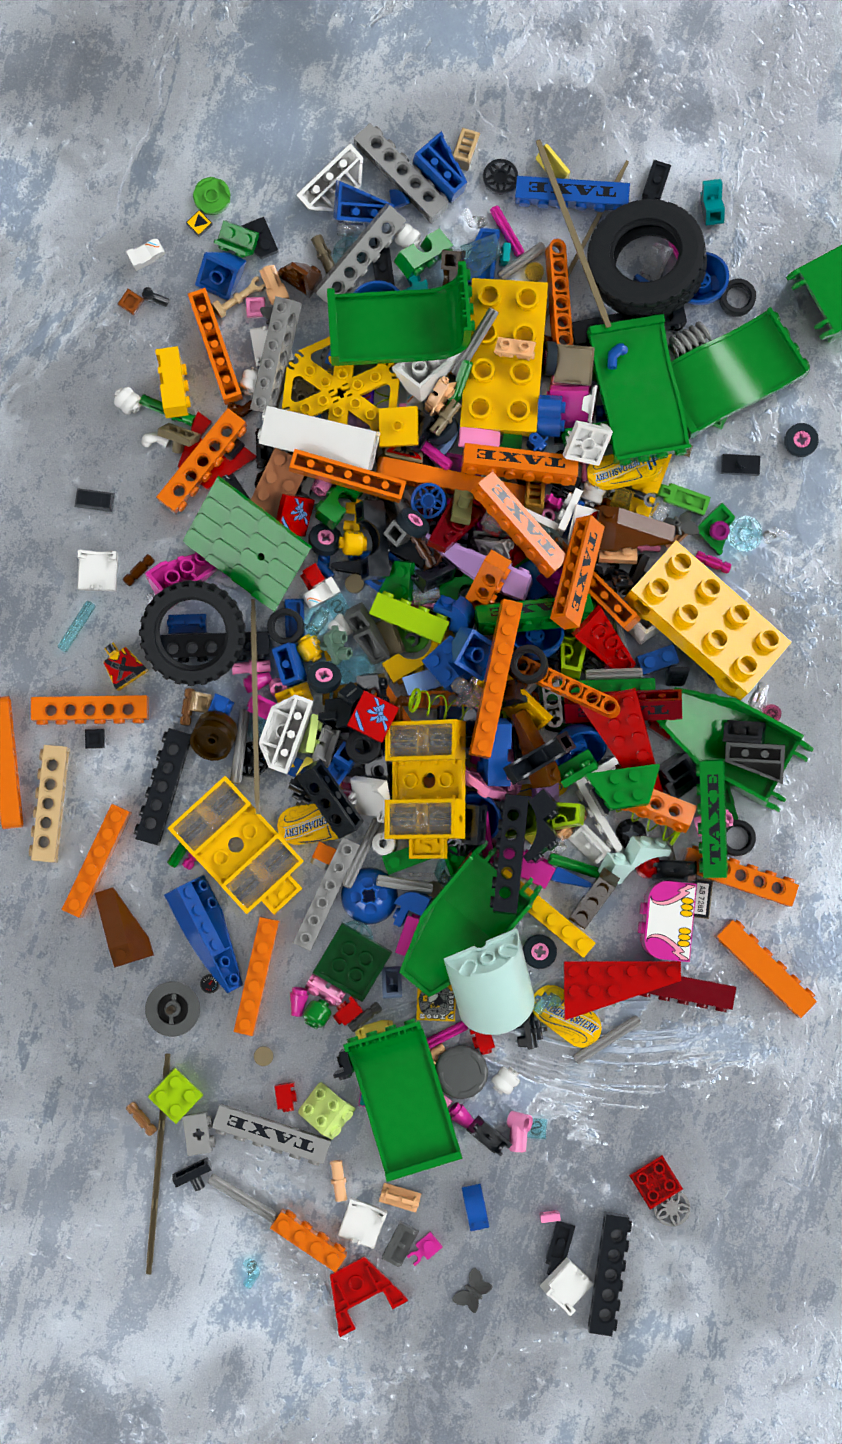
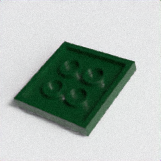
M342 922L315 967L313 974L363 1002L391 956L392 951Z

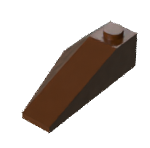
M291 262L278 271L279 278L309 298L322 280L321 271L313 265L310 267L304 263Z
M600 506L598 521L605 528L599 550L617 552L623 548H631L632 550L638 549V546L649 545L654 547L673 544L676 526L623 508Z
M526 709L512 714L523 756L545 744ZM556 761L529 776L532 789L551 787L561 781Z
M114 887L96 892L95 897L114 968L154 956L149 936L142 929Z

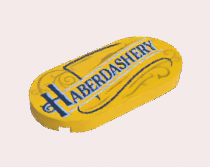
M613 454L603 456L599 466L588 465L587 479L591 485L597 486L602 490H612L649 482L656 479L661 472L662 460L653 457L647 462L639 463L636 460L631 461L629 465L620 466V463L614 464Z
M315 804L290 807L283 811L278 819L277 829L279 834L287 843L293 845L339 839Z
M547 985L539 988L534 993V1015L570 1044L584 1048L598 1040L601 1034V1022L594 1012L591 1011L564 1020V990L556 985Z

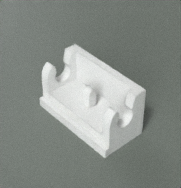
M585 823L568 838L594 866L606 856L607 852H611L607 845Z

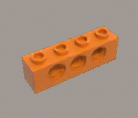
M492 549L484 559L465 597L473 605L474 609L477 605L494 604L498 597L495 593L501 591L504 585L502 580H506L511 572L508 568L512 561Z
M653 789L647 806L620 810L633 812L638 817L648 818L658 825H666L676 832L686 833L691 825L697 806ZM651 805H655L658 809L652 808ZM669 812H673L676 816L670 815Z

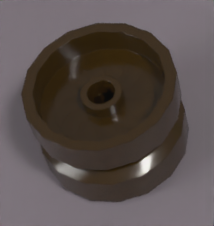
M208 711L202 714L191 733L190 744L192 749L198 756L206 760L218 761L226 758L237 737L236 723L223 712Z

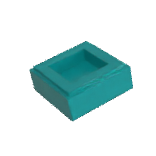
M505 242L501 246L499 266L505 267L509 263L511 243Z

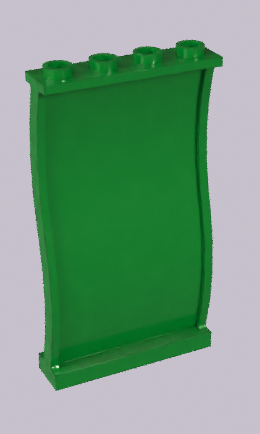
M771 307L742 326L671 361L682 401L689 440L720 420L765 399L808 375L810 370L808 360L801 356L799 346L796 342L793 343L787 327H783L779 314L773 311Z
M664 314L610 323L611 327L606 328L605 324L590 326L587 330L590 347H595L593 364L608 426L613 431L611 435L614 455L613 462L614 464L620 463V466L629 465L631 461L636 460L639 463L647 462L653 457L664 459L670 454L682 456L687 454V451L692 447L691 443H689L682 401L669 355ZM623 343L628 347L627 354L620 355L617 358V369H608V352L616 344Z

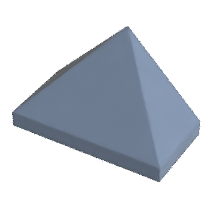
M401 966L383 967V999L403 998L401 973H399Z

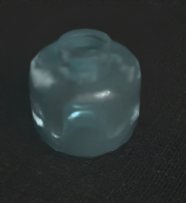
M324 607L312 608L304 619L305 630L315 636H318V634L323 635L328 629V624L332 621L329 615L330 612Z

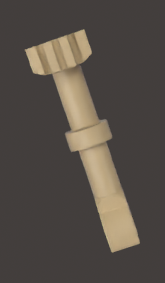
M254 277L247 288L233 294V297L222 305L218 300L211 304L220 319L225 317L226 311L235 304H240L250 294L262 292L265 289L264 284L259 287L255 285L259 281V277Z

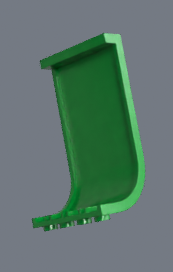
M466 261L458 262L457 275L451 282L432 289L335 294V288H328L327 301L331 365L345 366L435 361L450 358L463 352L470 345L472 332H475V321L471 320V315L474 314L473 303H469V298H472V286H468L471 274L470 269H466Z
M414 1018L404 1021V1026L398 1028L396 1024L385 1027V1032L379 1034L377 1030L366 1033V1038L359 1039L358 1036L346 1039L347 1043L343 1044L344 1050L350 1057L385 1171L386 1181L389 1182L463 1159L421 1022H416Z

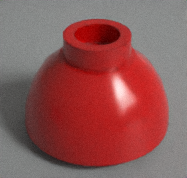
M659 857L650 859L635 868L636 873L642 878L651 879L652 875L657 873V867H653V864L659 862Z

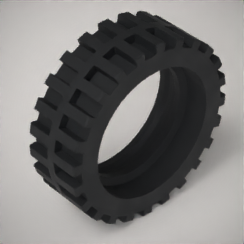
M185 580L163 589L146 606L144 615L140 620V646L145 652L144 657L146 661H150L153 665L152 669L155 672H160L163 678L166 680L171 679L175 681V684L179 685L181 683L188 684V686L196 684L205 685L208 682L219 679L236 663L245 643L246 626L243 621L242 611L236 605L237 602L225 590L218 588L213 583L209 584L202 580ZM199 600L215 608L223 619L226 630L224 645L219 654L207 663L201 665L182 664L174 660L162 645L160 638L162 619L172 606L182 601Z

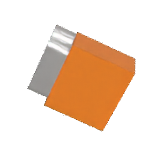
M319 841L310 863L327 870L337 849Z

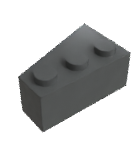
M726 742L725 762L783 784L784 744Z

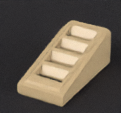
M463 127L454 149L453 157L461 169L468 171L480 133ZM464 137L473 139V141L464 139Z

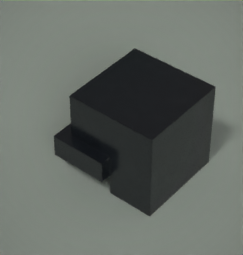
M340 698L325 699L324 712L318 713V720L324 725L331 726L332 730H340L341 733L349 732L350 735L356 730L348 727L347 724L357 703L351 707Z
M675 753L660 764L658 774L661 785L668 795L679 799L696 787L697 784H700V776H696V764L692 762L687 753Z

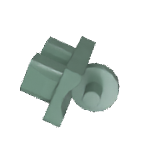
M333 625L331 630L324 634V641L320 643L321 650L328 652L332 663L338 665L342 660H349L353 655L350 647H344L348 636L346 631H339L338 625Z

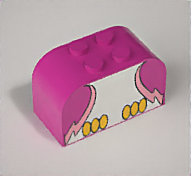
M661 881L652 884L647 889L644 895V902H640L639 913L642 914V922H638V933H641V946L649 956L663 960L690 962L697 884Z

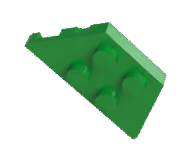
M660 764L587 773L585 779L592 784L595 792L604 800V804L610 811L647 806L652 796Z

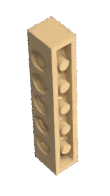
M44 745V748L40 750L39 759L42 760V766L38 769L37 779L40 780V784L35 792V798L38 799V802L33 810V818H36L35 826H32L31 837H34L33 845L29 847V856H32L31 860L58 862L70 748ZM52 760H55L57 768L51 771L48 765ZM50 779L55 781V787L52 790H49L46 786ZM51 798L53 806L50 809H46L44 803L47 799ZM48 817L51 820V825L48 828H44L42 821ZM43 837L49 839V844L45 848L40 845V840Z

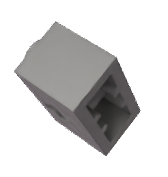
M207 1111L184 1115L182 1118L187 1155L211 1153L213 1151L212 1147H215L214 1135L210 1134V1128L213 1125L212 1117L208 1116ZM198 1128H200L201 1132H204L201 1138H199V1135H195Z

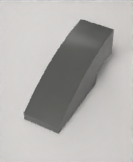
M361 602L346 609L344 619L354 631V639L371 662L375 665L390 658L386 643L364 604Z

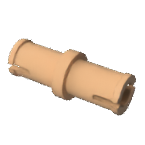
M334 1160L330 1162L333 1178L331 1179V1184L334 1185L335 1201H346L345 1183L347 1181L343 1173L342 1160Z

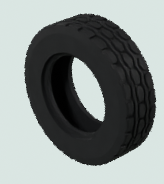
M659 199L632 201L606 215L597 225V229L594 230L589 241L587 253L588 264L602 301L614 311L636 318L660 314L665 316L688 303L701 287L707 269L704 235H702L703 232L695 218L682 207ZM644 236H656L666 239L675 246L679 253L677 262L672 270L665 276L650 282L631 280L625 277L616 267L617 258L622 249L631 241Z

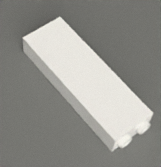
M267 406L262 413L263 425L258 432L259 444L294 452V449L372 470L381 432Z

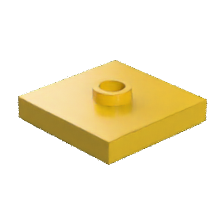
M417 406L379 408V432H381L379 446L381 448L418 445Z

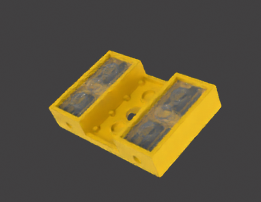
M457 719L392 722L385 736V761L392 762V800H385L384 839H409V859H447V839H465L466 721ZM428 773H432L436 780L431 788L425 786L423 782L424 777Z
M226 776L218 781L167 828L246 914L262 901L275 915L303 889L290 874L304 860L261 814H256V809ZM238 837L242 839L244 846L240 852L235 853L229 849L228 842L231 838Z

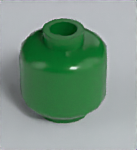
M322 999L310 1001L303 1012L305 1024L314 1029L324 1027L332 1014L328 1008L329 1004Z

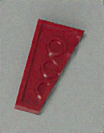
M452 497L430 536L427 546L442 553L449 550L488 513L482 504L473 500L469 525L451 522Z

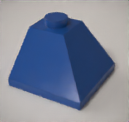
M205 252L195 285L202 289L206 288V291L228 301L231 299L242 277L246 260L232 253Z
M461 626L452 642V663L480 681H483L485 679L492 641L472 628Z

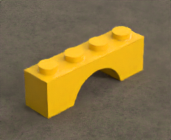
M449 627L447 629L443 641L447 639L450 635L455 638V635L452 631L449 630ZM431 641L429 651L418 659H407L400 654H396L383 662L382 667L393 685L396 683L401 685L403 684L402 677L425 670V664L422 660L440 644Z

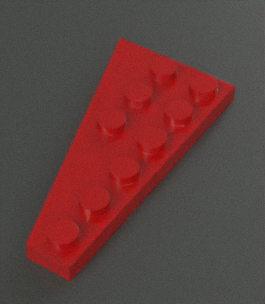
M636 688L607 694L615 698L620 706V713L615 718H607L579 704L622 768L656 764ZM598 697L589 698L588 702L595 703ZM608 704L605 710L613 711L615 704ZM658 774L654 789L663 792Z
M563 961L564 1020L680 982L681 961Z

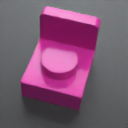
M258 695V716L267 720L271 707L277 703ZM252 696L247 704V707H249L247 711L253 713Z

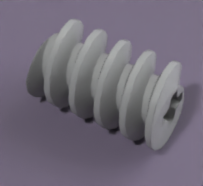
M698 321L695 326L690 325L689 330L683 329L682 333H676V337L670 336L669 346L675 358L680 357V352L683 355L686 353V349L689 351L693 350V345L696 348L699 347L698 342L705 344L706 338L711 341V336L706 326Z

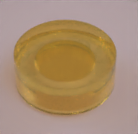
M532 262L527 265L525 269L527 280L538 282L543 278L544 268L541 264Z

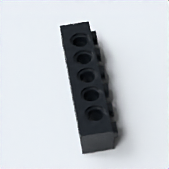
M684 306L665 315L670 319V322H664L665 331L671 329L672 332L680 331L687 323ZM622 313L608 315L610 323L636 319V317L625 316ZM601 316L572 322L574 345L590 347L587 330L590 326L604 324Z
M268 631L257 632V660H266V657H270ZM245 632V643L237 661H245L247 657H252L251 651L245 650V645L251 642V632ZM226 633L160 635L164 649L174 660H178L180 663H188L189 659H197V662H208V659L215 658L221 651ZM210 643L217 645V649L213 653L207 651V646ZM174 644L178 645L177 653L170 654L169 647ZM196 644L198 646L197 651L189 653V645Z
M385 672L356 676L357 686L360 689L369 693L374 689L377 697L390 703L386 693L388 681L385 677ZM384 738L383 742L380 743L382 755L379 754L373 762L365 764L367 778L387 780L388 789L390 790L392 789V762L385 761ZM362 740L365 754L370 751L371 745L367 740ZM379 765L384 768V774L379 771Z
M171 728L168 729V732H164L162 737L164 746L162 750L158 751L156 761L159 762L157 769L153 768L151 774L152 785L147 788L145 793L147 802L146 805H142L139 816L142 818L140 824L135 826V839L160 846L189 751L191 734ZM171 745L178 746L179 750L175 755L169 753ZM166 763L173 765V770L170 773L163 771V766ZM162 781L167 783V789L164 792L158 790V784ZM153 801H161L162 806L159 810L152 808ZM150 818H154L156 821V826L153 829H149L146 825L147 820Z
M505 794V799H501L500 811H504L503 819L499 818L498 830H501V838H497L496 842L499 857H495L494 869H497V877L493 876L492 888H495V896L490 898V908H493V913L517 915L529 805L528 796ZM513 811L519 814L518 819L514 821L508 818V814ZM508 831H515L517 836L515 839L509 840L506 838V833ZM512 850L515 856L512 859H506L504 852ZM505 869H509L513 872L511 878L505 879L501 875ZM502 889L510 890L511 894L508 898H502L499 895Z
M604 1211L587 1326L588 1332L592 1334L612 1337L613 1331L617 1330L618 1320L615 1319L616 1311L619 1312L620 1310L618 1293L622 1292L623 1289L621 1273L625 1272L626 1260H623L624 1252H628L629 1240H626L627 1232L630 1233L632 1228V1221H629L628 1215ZM614 1230L621 1231V1236L618 1239L611 1238V1233ZM611 1250L618 1251V1255L614 1259L608 1257V1253ZM607 1270H615L613 1278L605 1277ZM606 1289L612 1290V1295L609 1298L602 1296L603 1291ZM608 1309L609 1315L602 1318L599 1316L601 1310Z

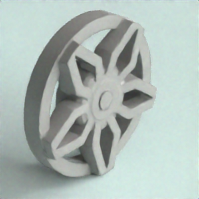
M681 1191L678 1192L677 1201L673 1200L674 1196H672L670 1200H666L665 1204L661 1203L660 1205L664 1208H661L659 1212H657V1206L654 1207L655 1216L662 1224L671 1227L679 1226L689 1217L690 1202ZM680 1195L685 1199L686 1204H679ZM680 1206L686 1207L687 1210L681 1211ZM662 1211H665L666 1215L660 1217L659 1215ZM678 1213H686L685 1217L680 1221ZM670 1215V1220L672 1223H667L662 1219L667 1218ZM674 1215L677 1216V1223L673 1219Z

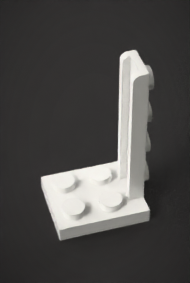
M576 488L573 494L569 492L555 522L527 508L526 510L548 535H552V539L555 540L565 532L575 505L578 503L583 491Z
M608 755L598 762V769L592 773L615 770V765L619 763L614 756ZM585 777L573 783L577 789L575 793L580 801L584 800L587 805L585 808L590 818L594 817L597 822L595 824L596 829L600 834L603 833L607 839L605 840L607 847L616 853L622 850L621 843L606 818L602 816L585 785L586 783H591Z

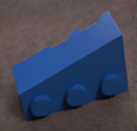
M441 131L415 153L412 164L417 166L422 175L429 179L435 188L442 192L448 201L452 203L464 193L467 180L458 162L455 161L452 150L448 147Z
M336 179L334 219L371 222L386 203L394 208V204Z
M499 718L491 758L480 757V761H477V772L487 786H511V781L507 779L503 769L511 764L507 760L512 742V724L507 718Z

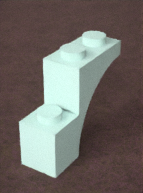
M632 836L623 854L607 852L598 872L600 873L603 868H606L620 878L618 884H622L629 873L637 866L656 857L669 856L672 850L661 837Z

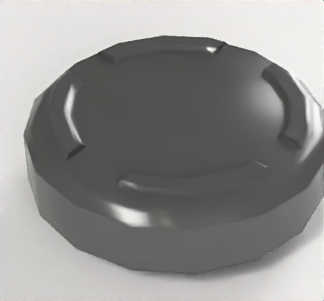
M456 1045L449 1047L440 1055L436 1062L435 1068L442 1091L452 1098L467 1099L474 1097L483 1089L487 1082L488 1068L486 1061L479 1051L470 1046Z

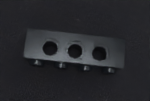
M321 759L303 767L296 775L300 785L303 786L310 799L317 806L321 815L326 819L332 831L339 839L357 831L364 821Z

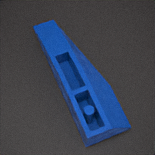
M205 875L166 893L164 896L181 930L215 980L227 993L241 987L243 982L224 915Z

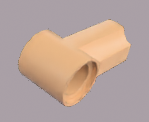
M268 265L259 270L271 305H274L275 296L289 299L285 285L281 282L274 265Z

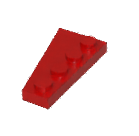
M599 605L580 624V627L572 632L574 637L612 669L633 668L636 665Z

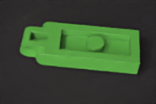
M669 483V486L661 484L658 491V496L664 498L663 502L701 516L705 515L711 497Z

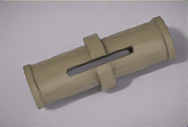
M319 234L314 236L311 241L316 249L317 258L323 264L327 274L335 263L331 257V250L327 248L323 236Z
M452 399L445 410L438 414L439 418L429 430L432 433L436 430L435 435L439 437L447 424H451L452 418L462 405L459 402L456 404V400Z

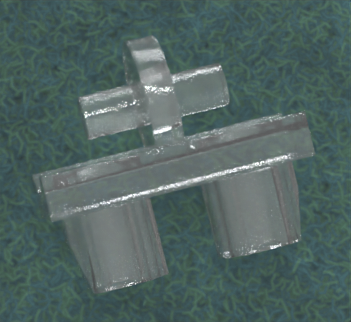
M472 676L469 683L461 677L453 680L451 687L458 694L455 704L459 708L464 704L472 710L479 703L478 697L481 695L482 690L476 685L478 680L476 677Z

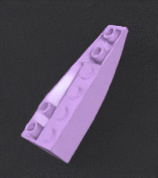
M426 534L425 537L427 541L429 540L431 534ZM455 543L445 553L438 551L440 555L446 557L455 565L458 570L473 580L486 558L485 555L470 548L462 547L458 543ZM510 564L508 569L511 572L506 580H502L504 585L499 593L516 601H525L533 584L532 576L528 570L522 567L516 569Z

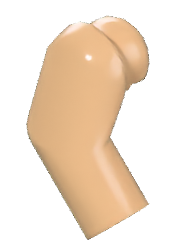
M442 1043L430 1050L435 1067L438 1056L446 1051Z

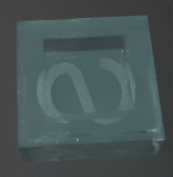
M342 593L325 601L333 619L338 614H344L346 609H349Z
M533 1118V1124L530 1131H528L527 1138L546 1139L547 1119Z

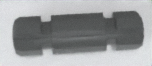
M378 1002L372 1004L371 1008H367L355 1020L353 1019L348 1023V1027L352 1032H355L360 1028V1025L362 1026L372 1019L374 1014L377 1015L382 1011V1007Z

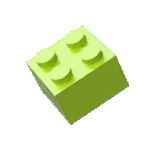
M175 1066L147 1094V1097L175 1124L203 1096V1093Z

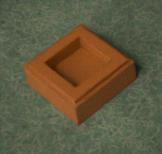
M127 289L117 304L134 316L144 302V299L130 289Z

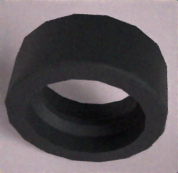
M732 279L729 281L725 293L719 298V304L726 314L733 317H741L753 308L756 301V290L745 279ZM734 287L744 289L749 295L748 303L742 308L732 307L727 301V293L730 289Z
M282 608L276 610L268 619V633L274 641L281 645L286 643L294 644L304 634L305 624L303 618L292 609ZM285 615L293 617L297 623L295 634L289 638H282L275 631L277 619Z
M523 645L513 652L510 669L516 679L522 683H537L547 673V657L537 646ZM532 653L540 659V668L533 675H524L518 670V660L524 654Z
M733 820V826L727 827V832L732 827H741L748 834V842L741 849H733L727 844V854L732 856L745 855L755 846V831L746 821Z

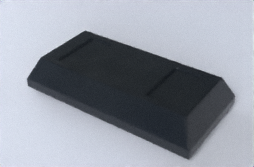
M77 488L74 507L112 512L115 493Z

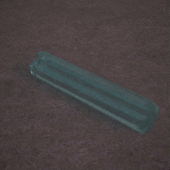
M90 601L85 602L58 644L60 650L63 652L68 651L95 609V604Z

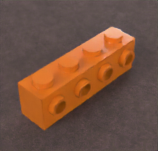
M282 1208L270 1229L336 1273L347 1256L346 1248L337 1242L335 1244L331 1242L325 1233L321 1231L318 1233L312 1229L313 1226L307 1221H300L291 1210H284Z

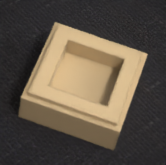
M192 691L189 710L200 713L208 712L212 695Z

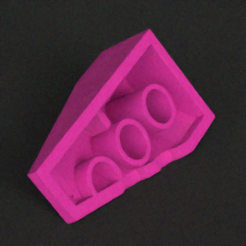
M195 552L185 557H177V559L172 561L160 562L147 571L145 576L156 595L177 582L185 580L206 581L218 569Z

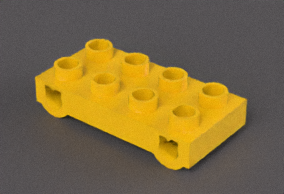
M472 278V298H470V303H473L474 314L471 315V320L475 321V330L489 308L495 309L498 315L470 360L473 366L462 395L460 427L493 430L500 432V435L516 434L529 437L531 433H537L548 283ZM498 337L536 342L534 360L518 359L517 355H514L513 358L499 357V355L494 353Z
M677 540L624 598L641 619L652 623L712 676L717 686L724 693L740 701L753 689L791 644V641Z

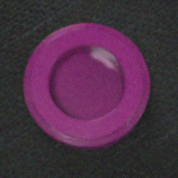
M717 521L710 526L709 532L713 539L724 540L728 537L730 528L727 523Z

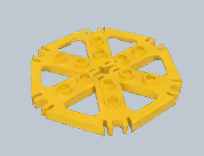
M330 336L298 350L303 357L295 353V357L299 361L297 364L289 362V365L294 370L286 368L282 409L290 408L288 411L314 417L329 411L328 420L347 425L350 412L370 426L372 431L378 432L379 408L363 398L362 395L387 384L390 386L388 408L397 407L400 380L396 378L395 373L390 372V369L395 366L394 363H388V365H386L387 363L378 364L376 367L354 377V365L334 366L333 375H331L311 360V355L314 352L330 346ZM297 376H300L321 391L299 402H294L291 399L293 380ZM339 389L346 391L344 398L336 397Z

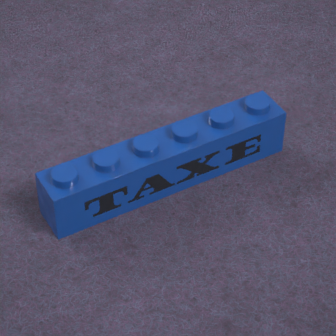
M517 176L515 204H519L521 207L535 205L539 208H548L550 206L560 209L549 178ZM556 178L567 208H575L579 211L594 209L596 212H604L605 210L613 211L629 203L630 183Z

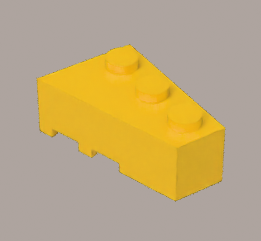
M178 346L155 349L159 364L158 373L160 374V390L165 417L187 416L188 408L191 407L190 396H186V391H189L188 380L184 379V375H187L186 364H182Z

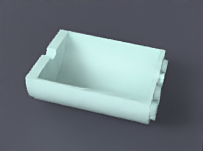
M517 928L487 940L482 948L473 946L444 958L461 1020L468 1028L481 1034L500 1035L521 1026L528 1019L534 1008L535 998Z

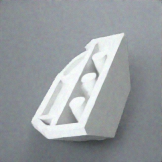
M350 143L314 176L296 196L308 210L334 212L336 179L359 188L362 180L363 157Z
M293 695L271 707L259 740V746L269 768L288 774L297 757L310 721L314 701Z

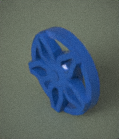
M423 483L413 491L411 507L418 513L420 512L417 508L422 509L424 507V515L422 516L425 519L436 518L446 508L445 492L436 484ZM433 486L435 488L432 489L429 493V490L426 487ZM437 490H439L438 493H437V495L434 496V495H433L434 492H436ZM418 491H419V495H420L421 499L418 498V499L415 501V497H416V495H417V493H418ZM440 494L442 495V501L436 500ZM436 502L441 504V507H437ZM433 508L439 510L437 513L433 514Z

